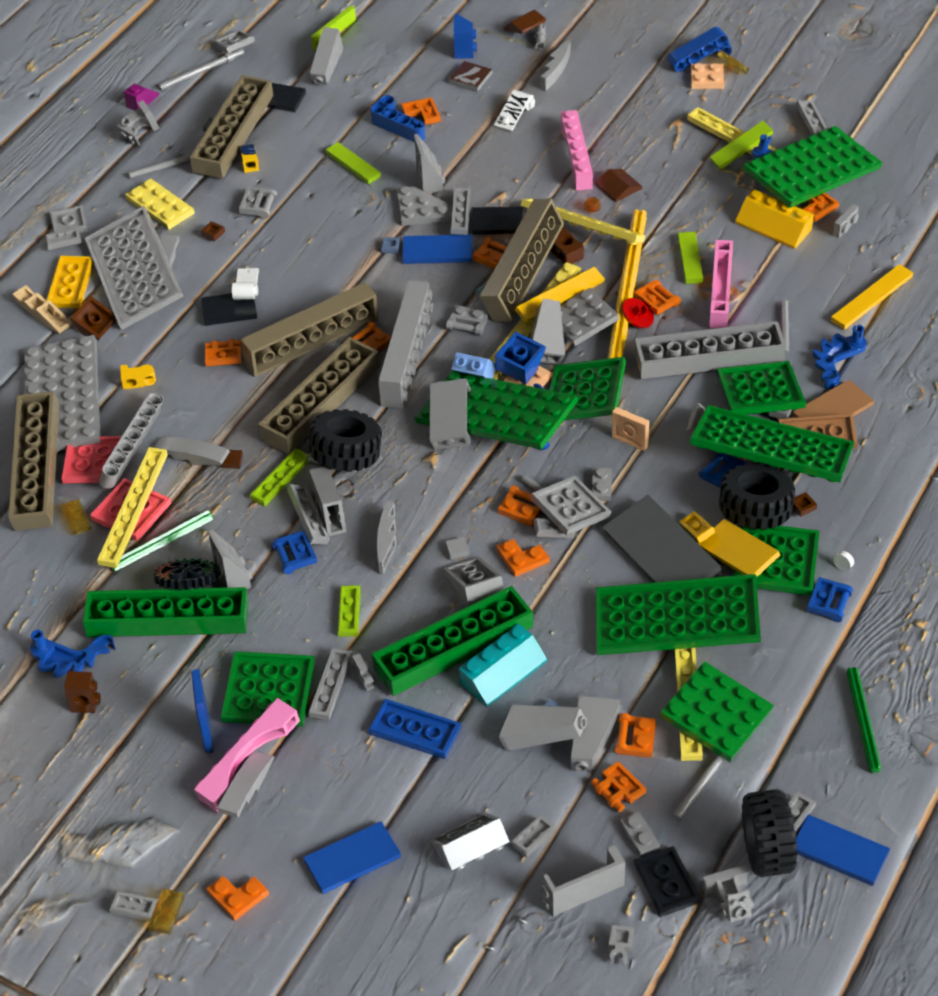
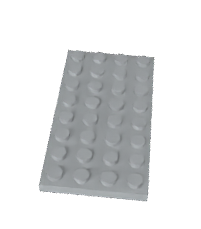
M145 206L85 237L110 305L122 330L184 297Z
M95 335L26 348L25 394L54 391L59 403L57 451L66 450L67 445L77 447L101 443Z

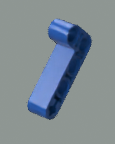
M717 26L671 52L667 60L677 72H681L690 67L691 64H695L715 51L721 58H726L731 54L732 48L728 36Z
M385 95L371 106V122L373 125L412 142H415L414 134H418L423 141L425 140L424 123L396 111L393 96Z

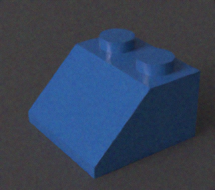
M454 14L455 59L474 58V52H477V42L473 41V39H476V29H473L472 22L459 14Z
M515 332L495 354L496 370L527 384L537 372L546 346Z

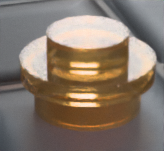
M595 197L586 199L584 203V209L590 213L597 212L601 208V203Z

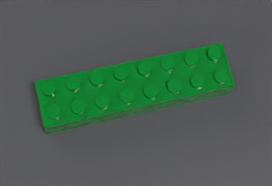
M510 586L372 653L373 669L392 696H395L476 656L517 624H520L526 630L532 628L533 612L513 586Z
M190 588V590L182 589L181 591L178 589L87 591L83 625L87 637H99L106 634L112 637L247 633L249 608L247 588Z

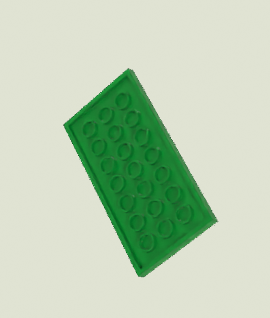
M833 126L744 164L743 170L791 208L878 170L883 163L840 128Z
M451 371L444 380L445 382L459 378L467 379L471 391L467 392L468 434L540 450L543 449L578 402L577 395L491 378H482ZM430 398L414 417L416 423L430 426Z
M707 405L690 439V445L700 449L706 448L716 453H726L735 458H745L755 463H765L774 468L780 467L794 473L800 472L810 477H819L829 482L839 483L842 480L855 443L854 441Z
M756 574L596 587L597 654L610 655L761 642Z

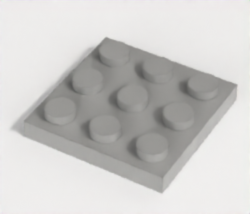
M591 288L560 305L563 335L574 346L619 320V315Z
M576 476L532 493L530 498L565 535L607 519L611 515V511Z

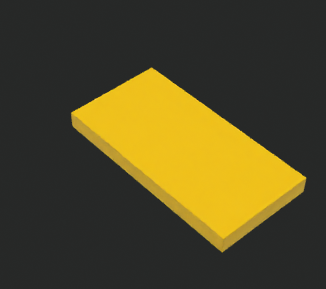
M60 256L46 301L50 300L57 308H80L94 265L93 258L89 256Z
M725 519L714 527V534L701 543L698 542L709 555L742 575L756 574L757 577L780 556L778 550Z

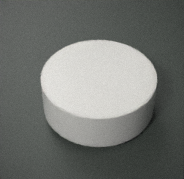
M839 551L833 558L835 566L842 571H848L854 565L853 557L846 551Z

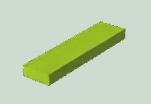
M349 6L323 27L339 29V32H341L356 20L355 7ZM323 27L311 36L312 49L317 51Z
M761 121L710 156V161L719 170L723 169L758 145L761 135L771 136L774 134L773 129L764 121Z
M339 142L326 149L328 156L367 184L381 177L380 171Z
M678 232L685 283H703L696 233Z
M295 448L249 495L250 500L266 507L310 462L308 461V454Z

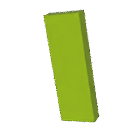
M360 585L340 586L338 637H358Z

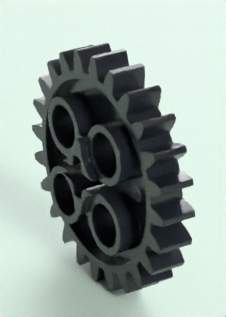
M184 558L182 561L176 559L175 562L168 561V564L163 563L162 566H158L154 572V581L156 585L159 584V587L164 586V589L171 588V590L178 589L181 591L186 588V590H190V588L197 589V587H205V584L211 585V582H216L219 572L217 564H214L213 561H202L201 558L194 560V558L190 560Z

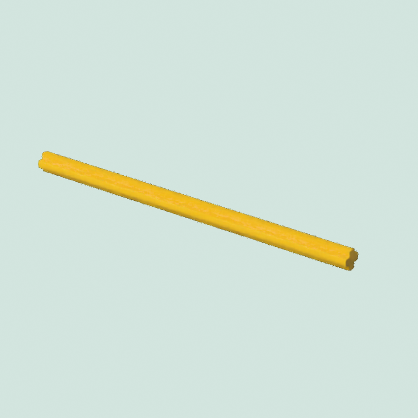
M635 209L632 212L629 230L644 235L647 218L645 210L639 211ZM637 242L636 245L627 243L615 310L619 315V320L613 323L607 359L623 357L629 322L623 315L622 304L625 300L633 298L642 242Z

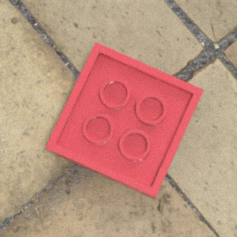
M101 436V443L77 447L67 445L61 478L62 483H99L102 468L122 436Z
M124 478L91 513V520L112 529L133 481ZM153 490L151 491L131 535V539L138 541L169 507L171 504L170 498Z

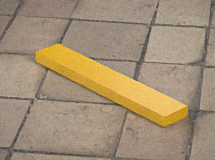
M900 264L831 316V322L845 330L912 278L913 272Z
M593 267L517 306L515 311L527 323L535 319L537 308L543 299L560 301V305L588 288L593 289L604 283L605 278Z

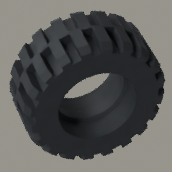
M348 409L325 411L311 422L308 450L318 464L324 465L328 469H336V471L341 472L342 470L352 472L353 470L361 471L363 468H369L379 458L382 430L375 419L368 417L365 413L361 414L355 410L348 411Z
M759 463L738 465L730 469L722 478L719 508L726 519L729 518L730 522L733 524L737 523L739 527H748L751 530L773 529L777 525L781 526L791 517L795 485L787 473L781 472L779 468H773L767 464L759 465Z
M778 789L747 793L742 799L741 805L742 827L748 859L754 874L759 877L790 874L796 869L797 843L794 821L785 794Z

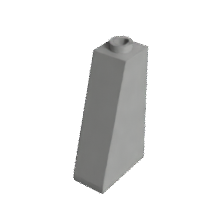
M323 27L310 71L312 83L328 85L343 51L339 29Z
M543 299L536 311L530 339L546 346L540 363L560 365L565 357L560 301Z
M325 466L309 470L312 488L328 535L333 536L346 533L342 501L329 469Z
M579 696L578 707H580L583 715L586 717L587 724L582 731L581 737L573 739L571 770L580 772L593 771L618 720L621 711L620 699Z
M512 705L499 739L505 750L510 751L580 738L587 721L580 707Z

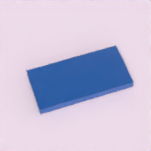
M472 234L403 236V264L472 262Z
M196 669L191 672L194 703L204 750L206 753H212L214 751L210 717L200 669Z
M384 699L368 729V734L445 759L461 729V723Z
M809 814L796 838L798 855L874 886L890 853L889 847Z
M382 821L305 856L304 862L321 892L325 894L401 858V852Z

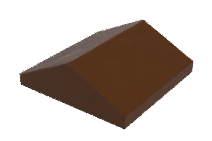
M534 9L513 20L503 28L506 31L524 34L546 22V18Z
M608 169L595 182V185L615 202L642 189V186L623 169Z
M90 296L73 314L70 320L82 335H95L96 340L99 341L116 322L114 312Z

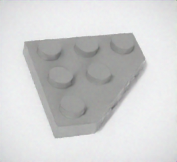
M414 186L397 188L402 226L452 221L450 204Z

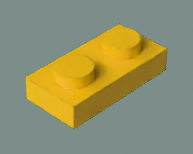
M695 511L679 521L681 527L699 543L715 533L714 528Z

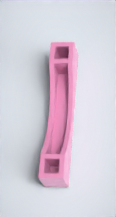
M577 110L561 112V130L569 149L576 191L593 189V172Z
M716 240L709 328L728 327L733 241Z
M278 698L269 704L262 716L257 718L251 728L239 737L238 742L226 751L220 762L211 768L210 773L197 783L194 790L198 800L218 812L217 807L244 760L263 744L276 738L287 736L300 721L297 711Z

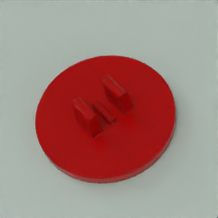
M629 298L622 304L624 317L635 327L645 329L653 324V312L643 301Z

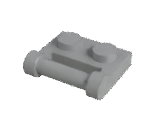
M247 187L239 207V213L257 215L267 219L277 192L273 189ZM267 197L263 208L259 207L262 198Z
M455 305L450 319L447 320L446 329H458L482 335L489 319V313L487 310Z

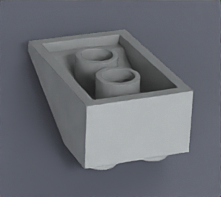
M414 134L416 169L422 191L428 194L443 191V184H445L444 174H441V164L437 163L436 157L420 136Z
M209 530L208 534L214 564H217L219 577L224 587L251 588L250 579H252V574L249 568L244 567L245 561L241 554L238 555L235 548L217 533Z
M480 557L443 568L459 599L466 607L504 589L502 576Z

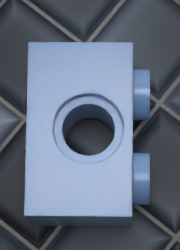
M456 352L451 370L462 374L493 379L496 365L487 358Z

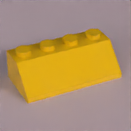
M754 189L745 198L735 224L795 249L811 232L814 214L796 206L789 208L781 200Z

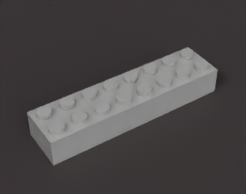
M408 280L379 377L381 407L403 409L404 402L408 401V389H411L412 386L411 377L415 376V363L419 362V350H422L423 347L422 338L426 337V325L429 326L430 323L429 313L433 312V303H431L433 291L430 290L429 282Z
M778 321L635 338L634 355L641 379L713 371L724 367L785 361L786 345Z

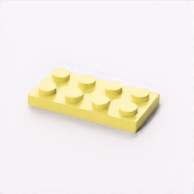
M153 179L147 180L125 194L126 200L137 208L145 206L150 217L168 230L194 214V208Z

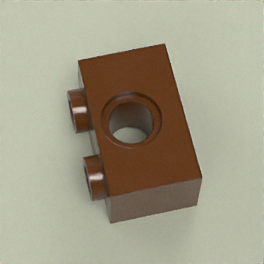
M562 228L550 251L563 264L566 262L573 264L584 259L583 244L578 242L572 233Z
M67 671L64 690L70 711L73 713H95L97 705H100L101 694L97 692V680H94L92 672Z

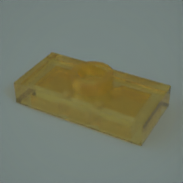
M722 50L718 52L717 56L725 60L728 67L733 70L737 68L745 74L748 73V67Z
M79 499L61 505L73 536L92 529Z
M167 889L162 890L148 925L150 931L170 935L185 898L184 893Z

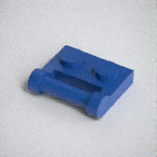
M716 453V457L708 466L700 470L699 476L701 479L721 488L723 476L730 469L738 465L742 466L746 462L726 453ZM721 461L726 462L715 475L711 474Z
M304 530L275 539L272 542L273 549L277 551L283 564L282 569L285 574H291L296 569L317 563V557ZM289 545L295 560L289 561L284 546Z
M819 577L807 606V611L829 617L835 622H841L844 617L845 605L848 597L852 595L853 588L843 583ZM839 592L841 596L836 609L830 608L835 593Z

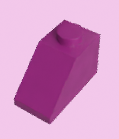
M135 83L124 91L126 107L134 111L140 108L138 102L144 100L146 105H148L159 96L158 92Z

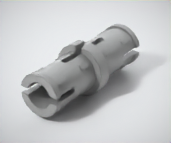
M543 24L535 27V47L539 51L544 50L546 47V27Z

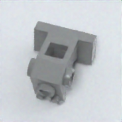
M144 100L138 102L140 108L123 117L117 125L120 130L119 134L126 140L130 139L132 144L140 145L136 135L141 127L149 126L154 132L160 129Z
M745 865L703 877L702 890L705 896L716 893L720 902L721 914L723 917L727 916L730 922L752 916L751 909L754 908V905L749 895V889L742 891L740 887L747 884L748 871Z

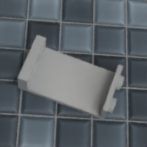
M459 378L452 381L430 383V442L434 450L471 445V438L467 432V392L471 391L467 379Z
M613 845L607 848V866L556 888L548 874L543 875V885L541 886L543 897L541 900L545 909H549L552 915L555 916L625 886V861L617 847Z

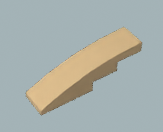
M27 285L12 294V298L27 312L56 333L60 334L73 325L50 300L46 301L38 292L35 294Z

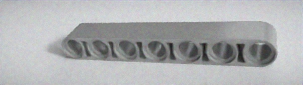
M150 393L146 397L105 462L99 478V484L107 489L113 488L160 413L163 403V397L160 394Z

